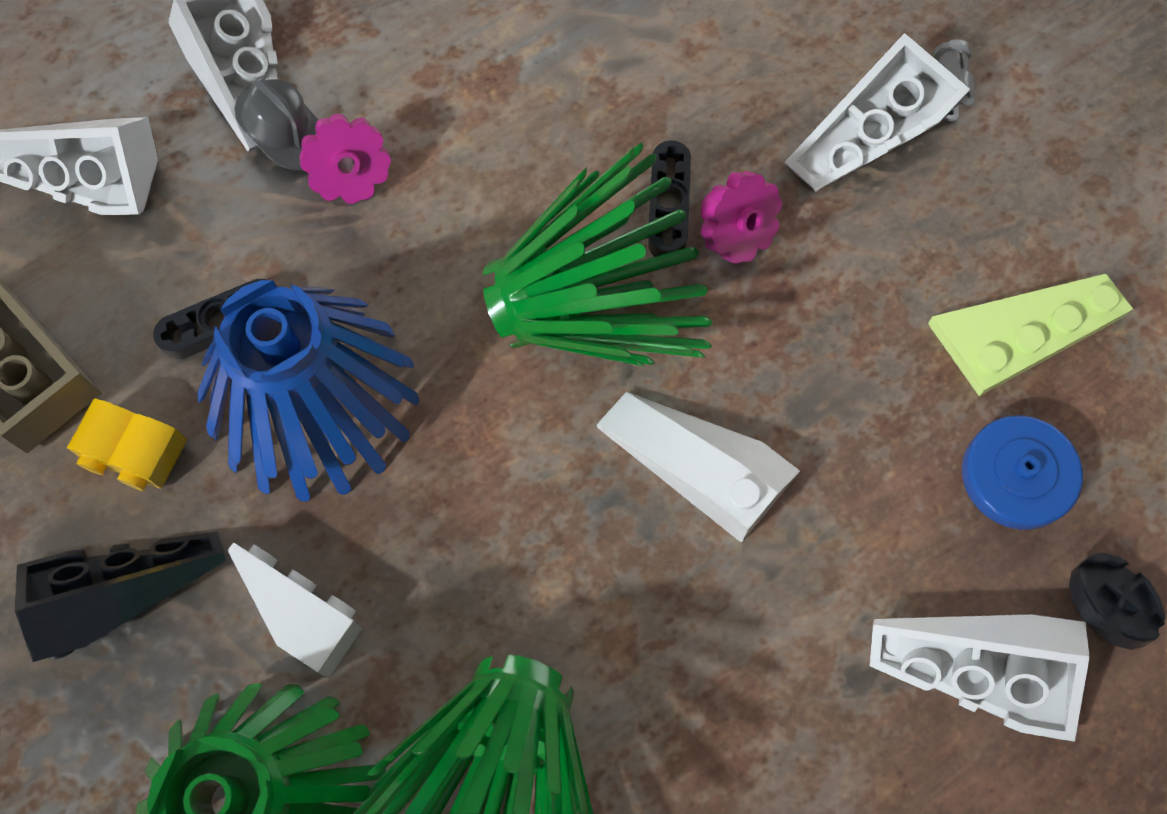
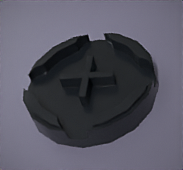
M1107 553L1092 554L1071 571L1069 582L1073 603L1083 620L1098 636L1117 647L1133 650L1145 647L1155 641L1160 636L1159 628L1165 625V612L1160 596L1152 583L1141 572L1134 575L1129 569L1125 568L1130 563L1121 557Z

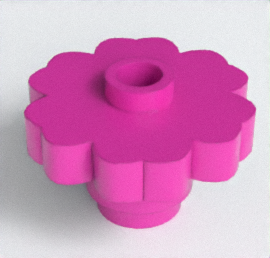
M335 114L330 118H323L317 121L315 125L316 135H307L302 139V151L299 156L301 168L308 173V183L311 190L319 193L327 201L335 200L341 195L342 199L348 204H354L360 200L371 198L374 194L373 184L383 183L387 180L388 168L391 163L388 151L382 147L383 137L380 130L371 126L363 117L356 118L350 123L344 115Z
M750 171L742 173L733 172L728 177L726 186H714L701 204V216L705 221L701 228V235L705 239L706 248L735 264L742 261H752L758 248L767 249L780 227L779 221L775 217L782 208V200L778 196L777 186L765 182L762 175Z

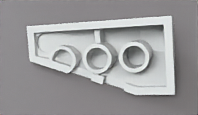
M173 0L168 23L187 61L246 150L250 152L259 149L257 144L237 122L234 107L238 96L246 88L253 86L260 77L265 80L278 79L276 71L278 64L276 51H273L271 37V15L264 1Z
M904 33L784 162V165L817 192L939 124L969 92L970 88Z
M148 117L103 119L0 130V182L24 190L36 189L53 195L54 200L63 203L70 201L88 206V211L100 215H129L144 212L158 161Z
M625 392L597 424L598 429L741 543L800 472V470L761 441L629 392Z
M1032 614L874 619L870 666L925 691L935 688L959 699V706L973 712L980 708L1004 719L1005 726L1018 732L1075 742L1090 657L1086 622Z

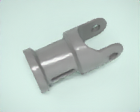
M951 40L941 43L933 51V58L970 88L969 92L950 111L951 115L947 114L944 117L945 120L950 122L958 119L960 103L969 106L975 101L974 75L969 72L968 63L972 56V51L969 43L964 40Z

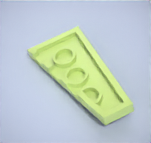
M1102 274L932 316L928 325L978 396H981L1126 317L1133 308L1108 275Z

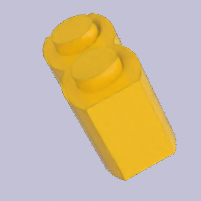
M94 398L69 442L67 449L79 457L76 462L78 466L102 476L106 469L120 473L117 477L118 481L137 490L144 491L147 485L162 489L187 438L176 428Z

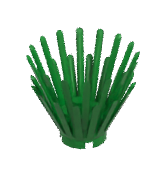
M643 142L629 149L601 176H599V170H596L585 179L587 174L586 167L504 257L490 261L484 267L483 276L495 272V285L483 288L489 316L501 338L511 335L516 336L517 339L509 345L513 349L533 344L645 367L644 364H655V362L648 356L629 353L628 350L706 358L701 351L693 350L692 348H711L712 345L707 340L643 335H677L679 333L678 328L709 327L713 323L709 317H658L654 313L581 315V313L699 297L707 294L708 288L704 284L657 289L653 288V284L649 280L597 289V287L696 259L699 251L696 247L692 246L629 264L642 259L646 254L645 247L640 243H635L684 221L686 212L682 209L671 212L585 252L586 247L624 226L635 209L667 190L672 182L670 177L660 179L555 246L547 249L655 163L657 155L652 153L633 168L627 166L642 152Z
M507 655L503 668L489 669L493 656L485 658L477 665L470 683L447 701L368 772L367 775H377L409 748L374 783L369 791L370 796L353 814H399L418 790L419 792L405 811V814H442L471 762L472 764L449 814H482L484 806L483 814H499L506 788L503 814H529L535 774L534 814H577V812L578 814H593L570 716L574 690L570 687L564 695L559 690L563 676L555 669L537 660L519 655Z
M253 683L248 685L239 694L208 735L207 732L219 701V693L210 696L204 701L188 744L184 747L182 721L179 719L173 724L169 730L168 757H166L162 765L152 757L147 764L145 774L152 781L148 798L137 803L136 814H216L212 808V797L220 786L223 787L226 798L222 809L217 814H353L358 809L357 807L324 803L364 802L370 796L369 786L341 784L378 780L386 772V769L372 776L367 774L376 764L308 771L360 757L363 754V749L355 741L370 735L369 729L363 724L287 747L339 718L340 715L334 708L340 702L331 696L325 697L260 734L303 696L304 691L296 684L285 685L233 730L262 688L261 683Z

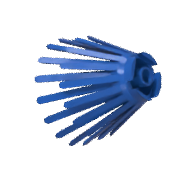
M261 280L240 288L225 301L221 308L225 317L219 330L215 326L214 339L203 358L201 366L208 364V367L198 389V403L205 399L214 379L209 402L211 406L206 424L207 432L210 437H213L214 441L220 437L230 384L228 465L234 473L238 471L239 463L242 459L246 394L257 486L261 492L269 494L271 490L269 478L277 477V465L269 417L270 411L297 499L303 502L310 500L305 477L313 479L318 475L299 419L337 492L341 495L348 494L351 491V486L327 439L341 461L346 465L355 462L356 455L340 429L376 474L384 472L386 463L338 400L377 439L384 436L385 427L402 442L408 441L410 433L404 425L344 370L395 404H400L403 398L413 405H418L419 396L415 391L340 342L397 367L414 368V363L409 356L334 323L338 322L386 337L396 336L386 322L364 317L366 313L347 308H365L368 306L366 302L357 298L329 296L335 290L331 288L298 287L290 284L291 287H277L273 280Z

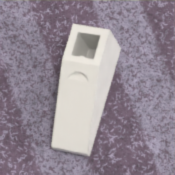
M233 543L228 552L276 645L329 679L363 629L351 619L356 610L331 595L327 602L312 594L317 585L293 569L287 577L273 568L278 560L253 544L250 550L246 551Z

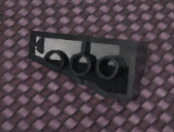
M218 532L160 539L150 549L146 550L130 549L129 543L113 545L110 549V554L86 557L85 550L81 549L66 551L18 564L15 614L32 662L46 658H62L73 653L76 649L88 646L224 563L226 558Z

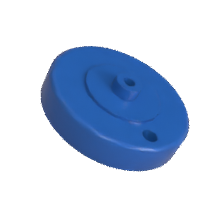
M1014 415L994 420L971 440L963 456L962 478L970 499L989 519L1012 529L1033 530L1052 524L1073 508L1083 486V467L1075 447L1059 429L1038 418Z

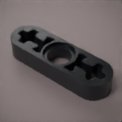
M673 140L660 143L653 151L657 155V159L651 166V185L666 177L667 158H675L674 178H671L670 187L661 194L665 192L675 193L682 202L675 208H665L657 200L661 194L650 200L649 222L679 209L686 212V218L681 223L672 226V245L664 244L662 238L664 230L648 237V248L654 257L684 249L687 246L691 155L689 149L684 144Z
M266 279L251 280L163 317L154 328L153 338L155 343L168 357L173 359H185L208 349L214 339L215 328H211L208 325L210 316L214 312L221 310L225 301L240 288ZM197 321L199 327L204 332L203 334L198 335L196 332L197 328L193 322ZM180 329L183 332L181 334L182 341L174 344L171 341L174 339L173 332Z

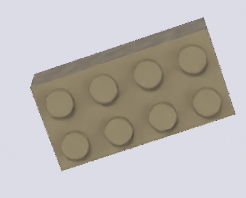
M0 279V436L25 453H29L91 403L94 398L96 399L101 395L102 392Z

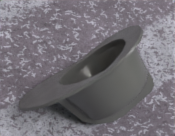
M260 77L253 86L246 88L238 96L234 107L236 120L264 154L278 166L289 170H303L299 159L302 151V139L307 135H316L315 125L319 120L304 104L303 97L294 86L282 80H265Z

